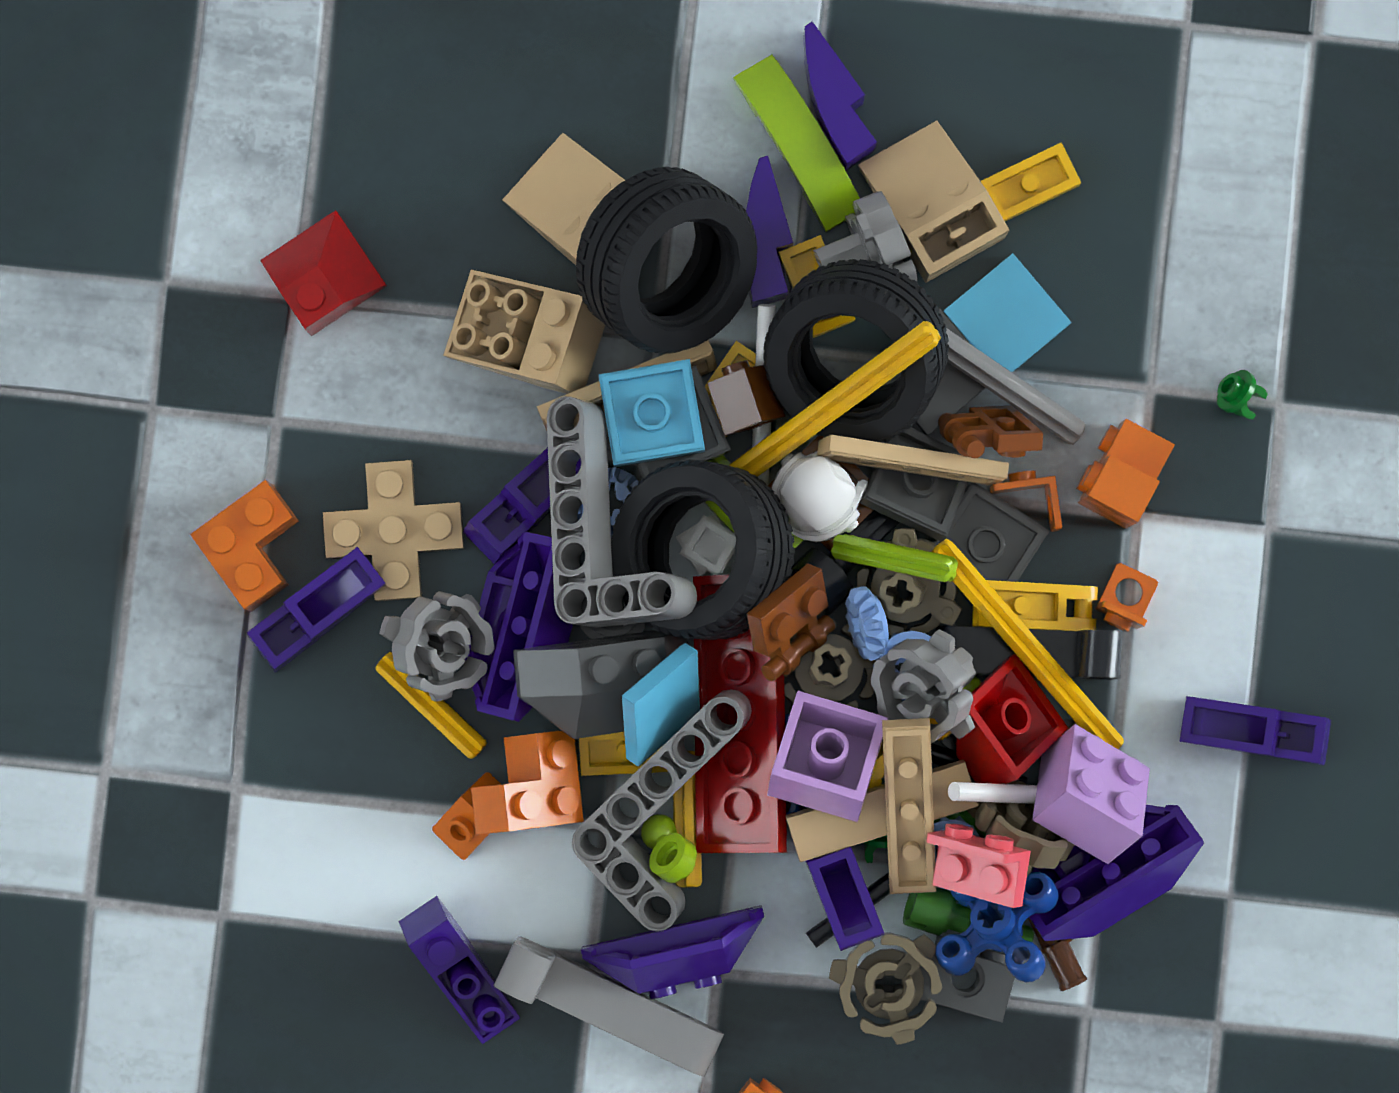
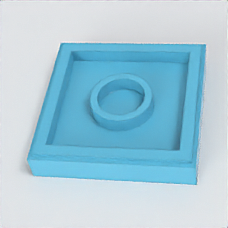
M1013 253L943 311L972 346L1012 373L1072 323Z
M690 359L598 374L614 467L705 452Z
M687 643L680 645L622 695L626 759L639 767L700 711L698 652Z

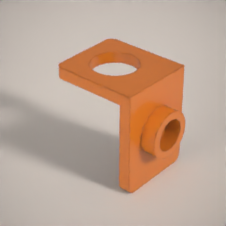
M1035 470L1008 474L1009 482L997 483L989 487L992 494L1044 487L1050 531L1055 532L1062 529L1055 476L1036 478Z
M1118 563L1108 580L1095 610L1106 614L1103 619L1104 622L1125 632H1129L1131 627L1135 629L1145 627L1147 620L1143 616L1158 586V581L1131 567ZM1123 579H1133L1141 586L1142 596L1135 605H1124L1116 597V587Z
M489 772L484 773L461 795L432 827V831L462 860H465L490 834H476L471 788L501 784Z

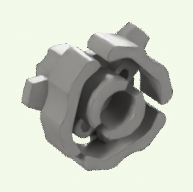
M877 191L853 201L855 214L852 213L845 216L851 233L850 236L813 250L819 267L827 266L831 262L837 263L839 260L848 262L849 259H856L857 261L863 259L868 262L876 261L879 264H886L892 269L896 268L902 274L908 275L909 279L917 281L916 269L912 260L903 261L904 258L911 256L900 225L882 191Z
M439 591L433 596V600L418 597L403 612L401 617L385 616L379 634L393 642L392 654L395 669L408 674L406 678L408 686L428 692L433 701L437 702L451 698L453 690L473 687L487 672L488 667L484 661L468 657L470 644L471 651L482 655H490L494 651L492 628L478 614L481 607L472 595L465 594L462 597ZM440 604L452 606V608L450 611H448L444 608H441ZM468 628H469L470 631H471L472 639H471V637H470V633H469V631H468ZM418 674L427 675V676H428V681H427L425 678H422V677H419V676H416V675H418Z
M940 629L932 635L929 641L924 639H906L874 663L871 685L877 697L879 715L888 717V720L935 719L938 724L930 723L931 743L949 731L958 739L964 737L975 728L969 715L973 695L970 691L963 690L976 675L972 663L973 657L962 647L955 649V638ZM905 658L906 660L901 665L900 673L895 672V664L898 659Z

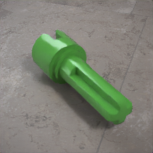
M936 887V892L909 893L903 914V924L940 936L942 932H947L948 929L962 933L971 925L970 913L972 910L956 903L950 891ZM1023 924L1022 938L1033 942V929Z

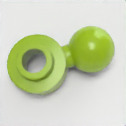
M663 814L650 816L641 828V837L644 844L652 849L649 858L650 869L668 883L678 882L693 871L697 857L696 847L685 837L677 833L675 823L670 817Z

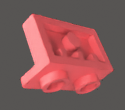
M945 824V830L927 833L926 842L938 846L933 886L1010 908L1022 906L1030 850L1013 846L1014 839L1006 836L992 834L986 835L985 838L973 835V828L960 824Z

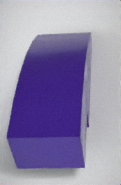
M811 21L805 26L803 35L804 65L808 90L818 123L845 171H847L873 153L877 141L854 111L863 105L864 92L816 25Z
M768 156L761 157L758 160L746 212L754 226L757 239V268L752 287L749 291L752 308H756L760 304H770L784 300L788 296V288L778 252L792 247L793 240Z
M548 447L507 483L501 493L469 520L463 530V533L493 564L506 551L518 543L517 539L524 531L530 532L550 513ZM581 458L576 464V474L581 468Z
M356 547L284 601V605L246 632L247 636L276 673L343 621L386 583L360 549Z
M1186 696L1179 741L1325 765L1332 720L1326 717L1292 713L1278 709Z
M852 847L805 861L840 951L885 935Z

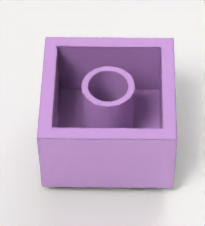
M797 691L771 772L767 795L858 822L883 740L882 720H888V717Z
M1074 724L1041 756L1032 820L1109 864L1143 836L1150 768L1103 741L1100 737Z

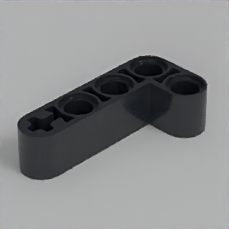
M966 626L937 627V630L940 629L955 638V649L962 647L973 657L972 663L976 675H990L1010 655L1015 654L994 628ZM1029 629L1071 678L1121 679L1122 631ZM1024 664V666H1025L1026 669L1029 671V673L1031 674V676H1032V677H1035L1034 674H1033V673L1028 669V667Z

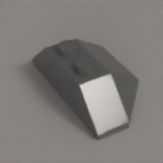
M654 630L513 650L517 696L573 739L624 732L622 695L680 645L688 644V638L666 635Z

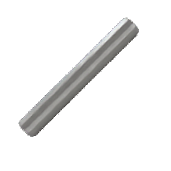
M947 329L946 334L949 339L947 343L949 345L948 363L1066 443L1073 445L1078 441L1085 429L1084 421Z

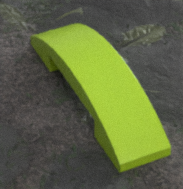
M771 54L734 76L733 80L754 115L759 117L802 188L804 198L824 231L828 232L845 222V216L852 213L855 214L853 201L860 199L856 189L815 117L775 57Z

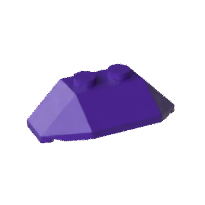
M525 531L517 539L518 543L506 551L488 571L479 604L481 610L478 614L492 628L494 651L490 655H482L471 651L470 644L468 657L484 661L488 667L486 674L472 687L477 698L475 700L477 711L517 722L533 707L517 696L513 650L567 643L573 624L561 620L555 610L552 537Z
M1146 805L1143 836L1109 864L1074 845L1066 861H1060L1055 869L1034 867L1032 872L1044 873L1053 880L1058 890V901L1051 911L1043 914L1035 913L1029 916V919L1044 941L1094 937L1171 890L1199 852L1204 841L1178 805H1166L1165 807Z
M762 905L673 925L663 931L656 932L651 930L582 946L580 949L582 959L638 994L649 992L650 999L676 994L675 985L694 981L695 989L722 983V974L730 973L764 918Z

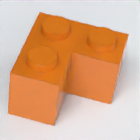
M1128 419L1123 420L1118 428L1110 425L1098 446V449L1104 452L1099 462L1095 460L1092 465H1088L1076 487L1077 490L1083 492L1078 504L1125 529L1138 523L1160 483L1157 478L1175 444Z
M264 480L190 534L243 609L251 612L289 585L263 550V547L298 523L299 520L270 482Z
M563 731L504 737L509 784L471 788L476 834L509 832L584 822L575 739Z

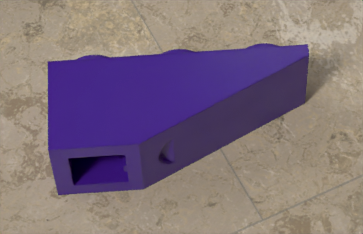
M435 896L398 921L409 948L482 1044L520 1019L519 1014L505 993L493 986L496 981L438 896Z

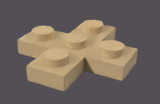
M411 460L365 463L368 509L323 512L326 559L343 558L358 547L364 556H372V566L386 583L374 594L375 601L422 597L419 552L464 549L461 503L416 505L413 462Z

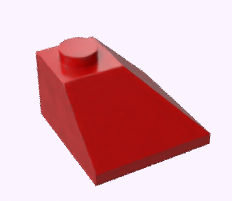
M336 210L260 260L291 310L311 336L387 286Z
M1016 654L1010 655L971 693L973 695V702L969 715L975 728L964 737L957 738L956 756L959 760L963 759L965 761L968 772L976 783L1007 784L1017 780L1068 729L1066 723Z

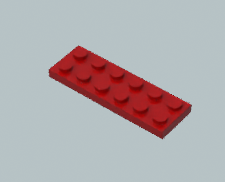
M729 574L693 576L697 601L714 594L727 580ZM750 629L746 633L728 639H694V648L698 652L700 710L717 694L730 689L744 694L749 700L752 710L747 724L695 773L697 853H786V801L767 795L771 772L785 731L784 674L775 681H769L764 677L761 667L770 660V657L754 651ZM719 703L716 709L719 719L726 724H736L738 716L735 708L727 703ZM695 736V755H703L705 750L704 743L699 737Z

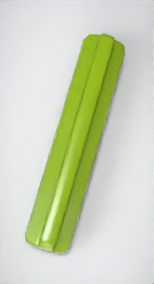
M838 534L832 541L831 554L835 559L941 582H951L956 577L958 561L952 556L848 534Z

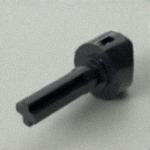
M873 510L849 535L882 541L900 522ZM811 547L791 567V577L806 564L822 569L829 605L825 609V615L829 616L847 599L850 590L854 588L847 573L857 563L835 559L831 553L828 556L820 550Z

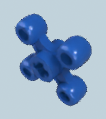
M1041 872L1029 873L1026 878L1023 904L1016 908H1010L950 890L953 898L961 906L972 910L970 913L971 925L966 931L958 935L949 934L937 943L935 957L942 969L954 976L964 975L973 968L976 957L981 952L991 949L997 952H1004L1005 964L1009 972L1017 980L1025 983L1033 982L1043 975L1046 968L1045 957L1038 946L1022 938V925L1029 916L1035 913H1047L1056 906L1058 890L1049 876Z

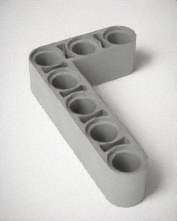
M569 396L556 399L551 404L547 413L554 605L557 615L566 623L595 628L686 617L693 611L697 602L696 587L687 578L662 572L613 577L605 414L599 406ZM579 412V422L574 428V418ZM581 458V468L576 474V464ZM583 504V514L578 520V509ZM585 550V561L580 567V555ZM670 586L671 598L665 605L664 593ZM628 591L629 602L626 608L623 609V597ZM587 597V608L582 613V601Z
M732 689L724 690L713 697L589 816L573 834L572 847L576 856L648 930L657 932L671 927L683 912L686 900L680 887L676 886L675 883L664 881L651 871L649 866L650 855L637 843L631 834L747 724L751 716V705L747 697L739 691ZM719 703H727L735 708L738 716L736 724H726L719 719L716 711ZM685 735H695L702 740L705 748L703 755L696 756L687 751L684 745ZM660 766L668 770L672 779L671 786L664 787L655 783L652 778V768ZM626 797L636 802L639 808L638 817L632 818L623 814L619 805L620 798ZM588 829H597L604 834L607 842L606 848H597L590 843L587 835ZM626 862L635 866L639 874L638 881L631 882L623 878L619 870L620 863ZM659 896L666 899L670 904L671 914L661 915L657 913L652 907L651 898Z
M518 937L514 941L493 985L503 993L528 1004H532L535 999L545 1002L705 1077L724 1036V1033L655 999H650L645 994H638L624 984L523 937Z

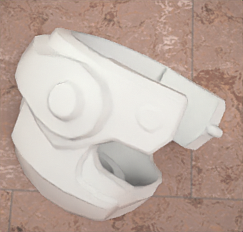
M817 451L807 456L801 452L795 455L790 453L781 461L782 467L775 477L772 490L779 497L780 504H783L786 509L785 513L789 516V524L792 526L793 535L803 540L821 542L832 539L844 532L851 533L859 525L857 519L860 513L857 510V506L866 491L868 481L862 479L858 481L855 487L849 474L838 463L828 457L817 456Z

